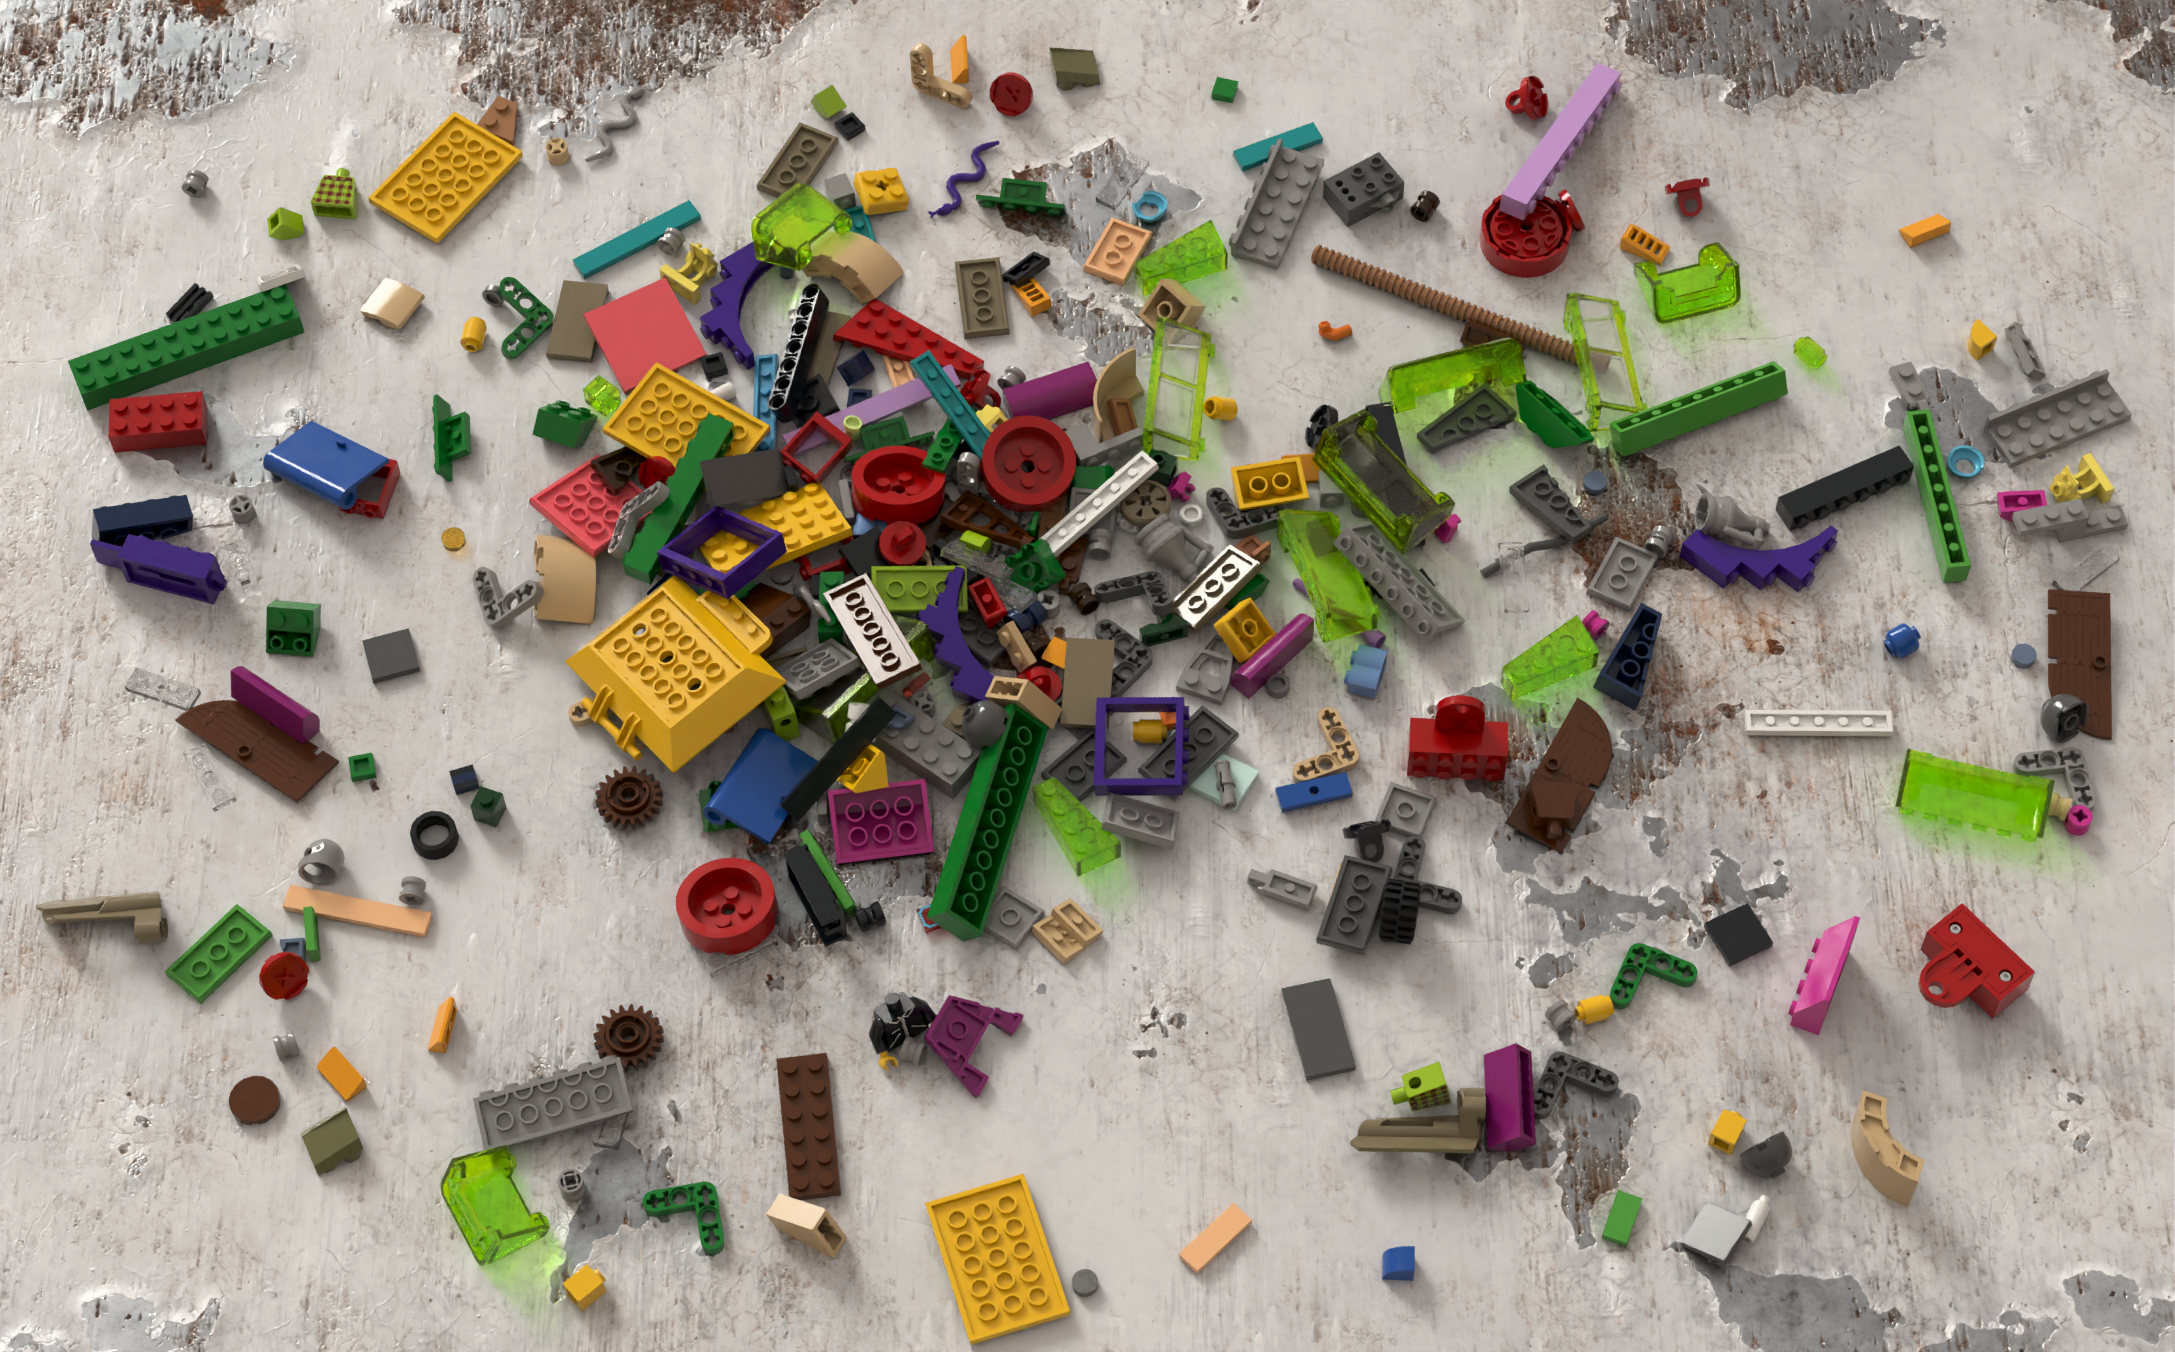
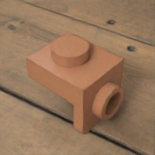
M1255 535L1247 536L1234 546L1261 564L1266 563L1271 556V543L1268 540L1262 543Z

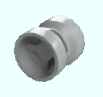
M1655 526L1651 532V538L1647 539L1644 545V549L1658 554L1659 559L1664 558L1668 552V546L1675 539V535L1665 526Z
M1102 528L1091 530L1089 535V542L1091 544L1088 546V556L1090 558L1104 561L1111 557L1110 545L1113 534L1109 530Z
M567 1169L559 1175L558 1186L564 1200L573 1203L584 1198L586 1186L583 1176L578 1170Z

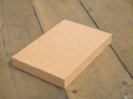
M1111 217L1085 262L1083 271L1124 286L1149 244L1152 232Z

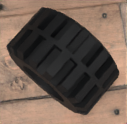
M1397 879L1388 880L1385 887L1379 926L1380 940L1409 945L1412 943L1420 902V883Z

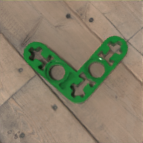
M505 277L500 282L499 294L525 318L504 339L501 346V352L504 357L516 359L550 328L554 316L551 310L517 279ZM512 285L514 287L513 291H505L506 286ZM529 299L532 302V307L523 308L520 305V300ZM539 316H547L546 321H541L538 327H536L535 324L538 322ZM528 328L533 331L534 335L531 338H525L522 336L521 330ZM517 339L519 340L515 350H507L508 345L513 346Z
M1636 943L1629 948L1613 983L1609 997L1614 1008L1625 1009L1631 1004L1645 972L1678 986L1690 987L1696 982L1698 971L1696 966L1688 961L1648 945ZM1640 952L1643 955L1639 959L1638 965L1633 964L1635 955ZM1660 960L1666 961L1669 964V968L1660 970L1656 967L1655 963ZM1677 966L1675 974H1672L1673 967ZM1631 971L1636 974L1637 978L1634 981H1627L1623 974ZM1685 971L1690 972L1687 978L1682 977ZM1622 987L1626 988L1624 998L1618 1000L1617 996L1620 994Z
M698 1182L653 1190L644 1195L642 1201L645 1213L651 1217L696 1210L703 1250L710 1255L718 1254L723 1250L725 1241L718 1195L712 1183ZM705 1190H708L710 1205H705L703 1196H701ZM677 1194L687 1196L686 1202L681 1205L675 1204L673 1198ZM665 1197H668L670 1206L666 1207ZM654 1199H657V1208H652V1205H650ZM714 1213L716 1219L713 1223L707 1224L702 1221L703 1215ZM708 1231L714 1232L715 1246H710Z

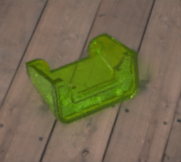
M797 183L753 218L751 233L756 260L800 271L812 259L811 243L833 226L835 232L841 235L846 234L852 229L850 215L810 185Z
M1719 242L1704 246L1698 253L1697 264L1657 273L1655 264L1649 260L1633 263L1636 280L1653 317L1661 324H1668L1731 308L1739 302L1741 297L1739 264Z
M506 1145L452 1158L440 1184L443 1199L476 1262L480 1266L494 1263L545 1237L550 1229L546 1216L541 1212L530 1213L511 1176L516 1167V1159Z

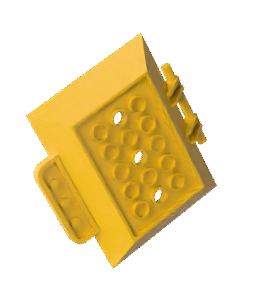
M674 575L565 661L596 694L593 702L588 697L583 698L581 701V705L588 711L589 717L597 725H602L615 739V743L622 751L629 753L636 761L643 757V754L635 746V737L637 736L673 773L678 771L787 683L759 655L773 641L770 630L738 598L733 595L726 599L708 590L699 596L681 578ZM646 629L642 635H635L638 630ZM667 656H673L670 662L663 663ZM694 684H701L698 689L690 690ZM609 708L624 722L620 730L608 719L607 710Z

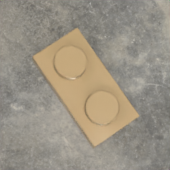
M1014 621L1005 624L996 632L1000 643L1010 655L1012 664L1017 667L1020 673L1037 662Z

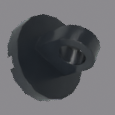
M1321 405L1315 410L1310 418V422H1312L1311 427H1307L1305 431L1307 445L1315 450H1322L1329 442L1337 446H1344L1351 437L1349 430L1338 422L1337 409L1330 405Z
M1382 819L1381 823L1378 824L1373 821L1350 825L1348 828L1344 827L1342 830L1344 839H1356L1357 850L1361 859L1376 863L1384 854L1381 833L1392 830L1390 820ZM1369 844H1374L1377 848L1376 855L1369 858L1365 853V849Z

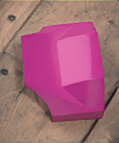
M2044 490L1997 492L1996 495L1999 516L2010 522L2013 521V512L2047 505Z

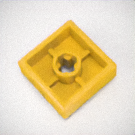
M897 168L855 173L856 176L853 184L866 215L907 210L909 197Z
M1250 597L1238 603L1214 624V628L1239 663L1249 660L1276 635Z

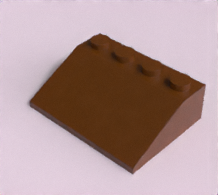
M760 582L748 591L749 594L746 597L740 599L772 634L773 641L771 645L759 654L764 660L810 627V608L792 594Z

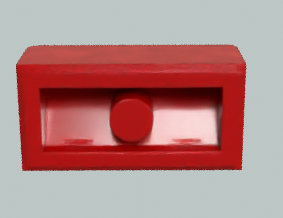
M989 577L967 586L970 598L987 629L992 628L1008 613Z

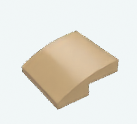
M385 278L360 311L364 317L378 319L386 327L401 329L425 299V296L412 287Z
M1069 898L1054 907L1051 915L1033 925L1031 932L1065 964L1090 946L1103 933V929Z

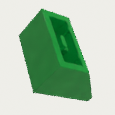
M558 400L555 403L547 404V406L538 409L533 435L571 448H577L584 445L597 421L598 415L592 414L591 410L578 407L576 409L570 407V403Z
M278 600L270 603L267 606L266 653L313 657L321 627V604Z

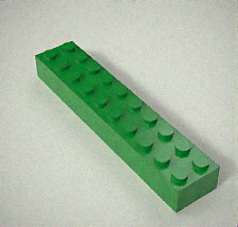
M286 284L68 360V363L88 411L109 403L110 399L130 396L305 332Z
M1014 703L1003 706L1008 711L1009 719L1005 718L1003 724L1006 725V729L1000 739L990 748L985 745L983 747L984 750L981 751L927 915L928 919L962 941L977 938L983 934L1049 728Z

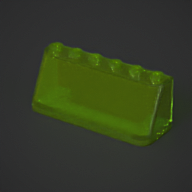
M1503 338L1393 365L1387 370L1379 387L1380 403L1390 402L1393 413L1396 414L1416 409L1415 397L1497 377H1501L1502 384L1505 387L1527 382L1521 345L1515 339Z
M1295 509L1277 511V538L1283 552H1290L1315 609V626L1322 642L1326 643L1376 629L1377 618H1380V612L1377 604L1373 605L1371 601V590L1369 586L1365 587L1363 583L1364 576L1334 545L1335 539L1341 533L1338 516L1333 515L1331 511Z
M1907 749L1904 754L1895 807L1899 808L1898 813L1913 816V813L1917 812L1923 814V818L1927 820L1938 821V817L1948 819L1947 824L1961 827L1963 823L1972 824V829L1986 832L1987 828L1997 830V835L2011 837L2012 833L2022 835L2021 840L2036 843V838L2042 839L2044 835L2055 780L2032 775L2028 777L1934 757L1930 753Z

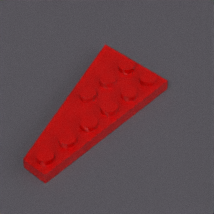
M878 299L871 300L833 334V341L839 343L842 340L851 342L853 347L860 349L862 346L872 348L875 353L906 362L914 360L929 350L941 367L952 364L958 377L969 380L974 377L973 375L977 370L984 367L982 359Z

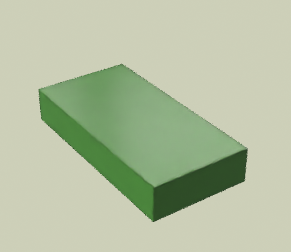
M312 906L303 907L307 953L311 962H317L321 959L318 919Z
M1618 1190L1601 1238L1626 1247L1643 1198Z

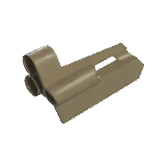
M157 891L48 901L36 905V909L42 912L43 919L48 925L64 924L73 921L135 919L134 936L135 939H138L139 944L163 942V939L168 937L167 919L165 916L161 917L160 895Z
M1460 1088V1091H1457V1115L1367 1119L1360 1125L1358 1134L1350 1141V1145L1358 1151L1474 1153L1477 1145L1482 1140L1483 1120H1485L1486 1115L1484 1089Z

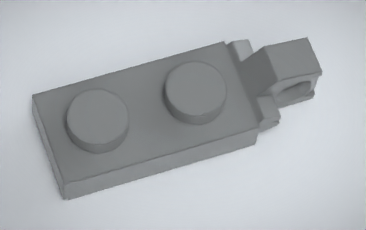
M2013 322V324L2005 328L2007 339L2011 340L2014 345L2013 352L2022 363L2021 369L2026 376L2041 380L2045 377L2046 373L2033 344L2025 336L2021 324Z
M1912 362L1890 367L1889 374L1906 408H1910V410L1915 409V411L1930 409L1929 395Z
M1251 869L1247 878V884L1256 887L1257 891L1306 910H1309L1317 891V885L1273 869L1270 871L1265 870L1264 873Z

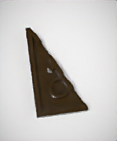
M625 446L591 460V468L610 491L617 495L637 473L641 463L648 458Z

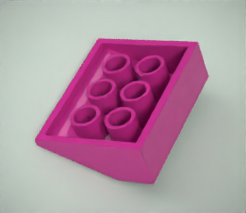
M925 779L888 783L889 787L854 793L849 788L829 790L828 797L836 863L934 852Z
M1854 916L1824 930L1822 938H1816L1811 951L1816 953L1813 960L1808 959L1804 970V973L1808 974L1806 981L1800 980L1796 994H1799L1800 997L1798 1002L1792 1001L1788 1013L1792 1015L1791 1026L1819 1035L1848 958L1860 917Z

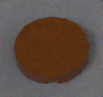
M264 1076L244 1078L230 1092V1110L238 1121L246 1125L266 1123L279 1110V1090L272 1080Z

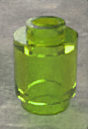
M1809 336L1805 338L1800 337L1793 345L1795 348L1793 353L1809 368H1820L1828 358L1825 350Z

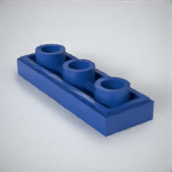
M1346 772L1275 788L1281 812L1350 798L1353 795Z

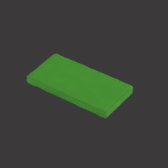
M236 904L176 960L165 973L201 1004L273 936L272 932Z

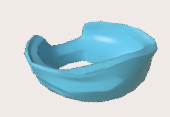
M1146 191L1136 203H1132V209L1140 220L1154 222L1166 213L1168 202L1161 193ZM1146 203L1155 205L1159 211L1156 215L1147 217L1142 214L1139 208Z
M1968 445L1953 448L1947 458L1948 468L1952 474L1963 479L1976 476L1985 466L1984 456L1981 451ZM1959 460H1968L1973 464L1975 471L1971 474L1958 471L1955 464Z

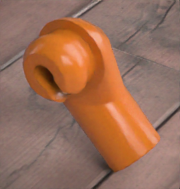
M1322 321L1318 325L1320 336L1332 341H1337L1353 334L1349 324L1337 329L1330 327L1331 325L1328 321Z

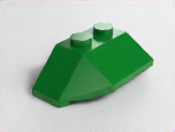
M1531 380L1517 383L1515 388L1520 419L1530 431L1543 439L1542 441L1545 445L1551 448H1559L1593 442L1594 437L1588 428L1543 389L1538 388Z

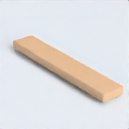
M290 885L283 903V909L286 911L304 914L303 907L312 906L317 917L426 938L433 917L432 912Z

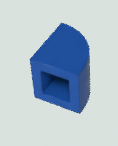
M1400 1246L1386 1250L1382 1254V1280L1413 1281L1415 1246Z

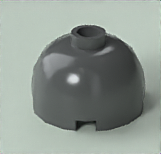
M2064 693L2048 699L2042 706L2041 726L2045 733L2059 743L2068 742L2079 733L2076 730L2077 725L2080 723L2085 725L2087 722L2089 706L2082 699L2074 695Z
M989 700L976 702L968 706L963 712L962 733L965 739L979 750H984L982 747L985 745L990 748L1000 739L1006 729V725L1003 723L1005 718L1009 719L1008 711Z
M1782 1131L1747 1149L1739 1156L1748 1171L1761 1177L1771 1175L1773 1179L1786 1172L1784 1167L1791 1161L1792 1146L1787 1135Z

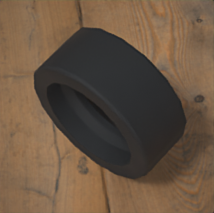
M442 811L423 813L411 825L410 836L414 849L420 856L426 859L438 860L445 858L458 845L459 835L455 822L448 814ZM441 825L448 829V837L440 844L434 846L426 845L420 840L422 832L430 826Z

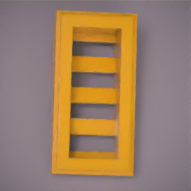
M1631 223L1623 234L1620 243V249L1658 265L1662 264L1671 248ZM1656 249L1660 250L1658 255L1654 254Z
M1034 278L1030 279L1028 284L1019 288L1015 287V284L1010 285L1031 317L1051 308L1050 297Z

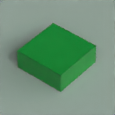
M1217 77L1211 99L1233 103L1238 89V81Z
M373 753L348 757L352 782L377 778Z

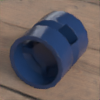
M1028 595L1018 604V608H1012L1003 617L1005 624L1014 621L1022 634L1028 629L1034 631L1033 627L1037 628L1048 619V613L1038 599Z

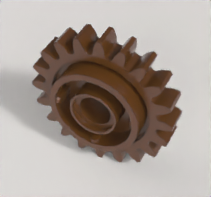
M625 766L623 767V773L620 774L615 769L614 777L606 775L607 783H599L600 790L596 791V806L599 815L604 816L606 823L612 820L613 828L617 827L619 823H621L623 830L627 828L628 824L631 825L633 830L636 829V823H640L641 826L645 827L644 820L648 819L653 822L652 813L659 814L658 806H663L661 798L663 797V791L660 789L659 780L655 781L653 773L647 776L646 769L637 773V768L634 766L632 771L628 772ZM627 797H634L630 800H626Z
M630 1004L628 1010L625 1011L624 1007L620 1005L619 1013L610 1009L611 1017L603 1015L602 1020L604 1024H596L598 1032L593 1035L596 1041L594 1043L595 1049L599 1050V1058L602 1059L612 1055L621 1057L625 1063V1072L629 1070L630 1065H633L636 1071H638L639 1063L647 1067V1058L656 1060L654 1051H662L660 1043H664L663 1035H661L664 1033L662 1025H659L658 1017L653 1018L651 1010L644 1014L643 1006L634 1011L633 1004ZM626 1036H634L631 1040H624Z

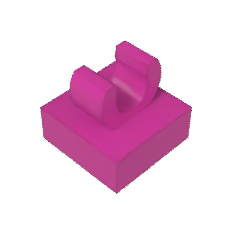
M1187 472L1180 473L1171 481L1167 488L1171 495V500L1176 497L1182 502L1190 500L1185 490L1191 493L1196 488L1191 483H1188L1192 476Z
M1444 509L1437 512L1430 528L1444 544L1451 541L1455 531H1457L1458 524L1462 520L1457 514L1450 516Z

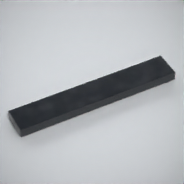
M878 696L779 805L796 821H799L898 713Z

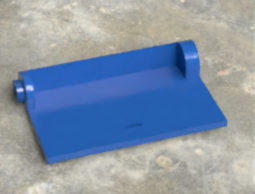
M310 421L270 450L264 457L263 466L267 471L347 510L357 500L356 486L389 463V459L320 424Z
M759 728L755 731L703 809V815L709 822L716 825H722L728 819L769 845L789 814L779 805L782 802V796L785 798L818 761L777 736L770 729Z

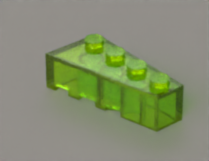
M1212 220L1207 221L1135 262V279L1143 296L1152 293L1161 278L1176 279L1182 284L1227 270L1228 253Z
M1576 615L1503 666L1500 682L1512 701L1597 667L1599 650L1580 618Z
M1055 777L1032 786L1033 801L1077 877L1121 857V842L1111 832L1101 830L1102 823Z

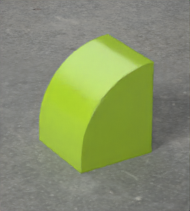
M833 85L814 95L810 101L817 112L824 118H829L847 107Z
M279 207L267 219L269 237L288 240L299 237L304 233L303 217L298 213Z
M967 530L960 538L961 554L969 556L975 561H979L984 557L992 546L990 538Z

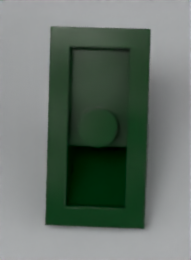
M1172 613L1166 616H1157L1158 624H1148L1139 628V641L1147 647L1188 637L1187 621Z

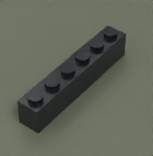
M1899 445L1778 497L1775 510L1789 531L1796 528L1801 529L1814 520H1822L1835 511H1843L1856 502H1864L1872 495L1885 493L1893 486L1907 483L1911 479L1914 465Z

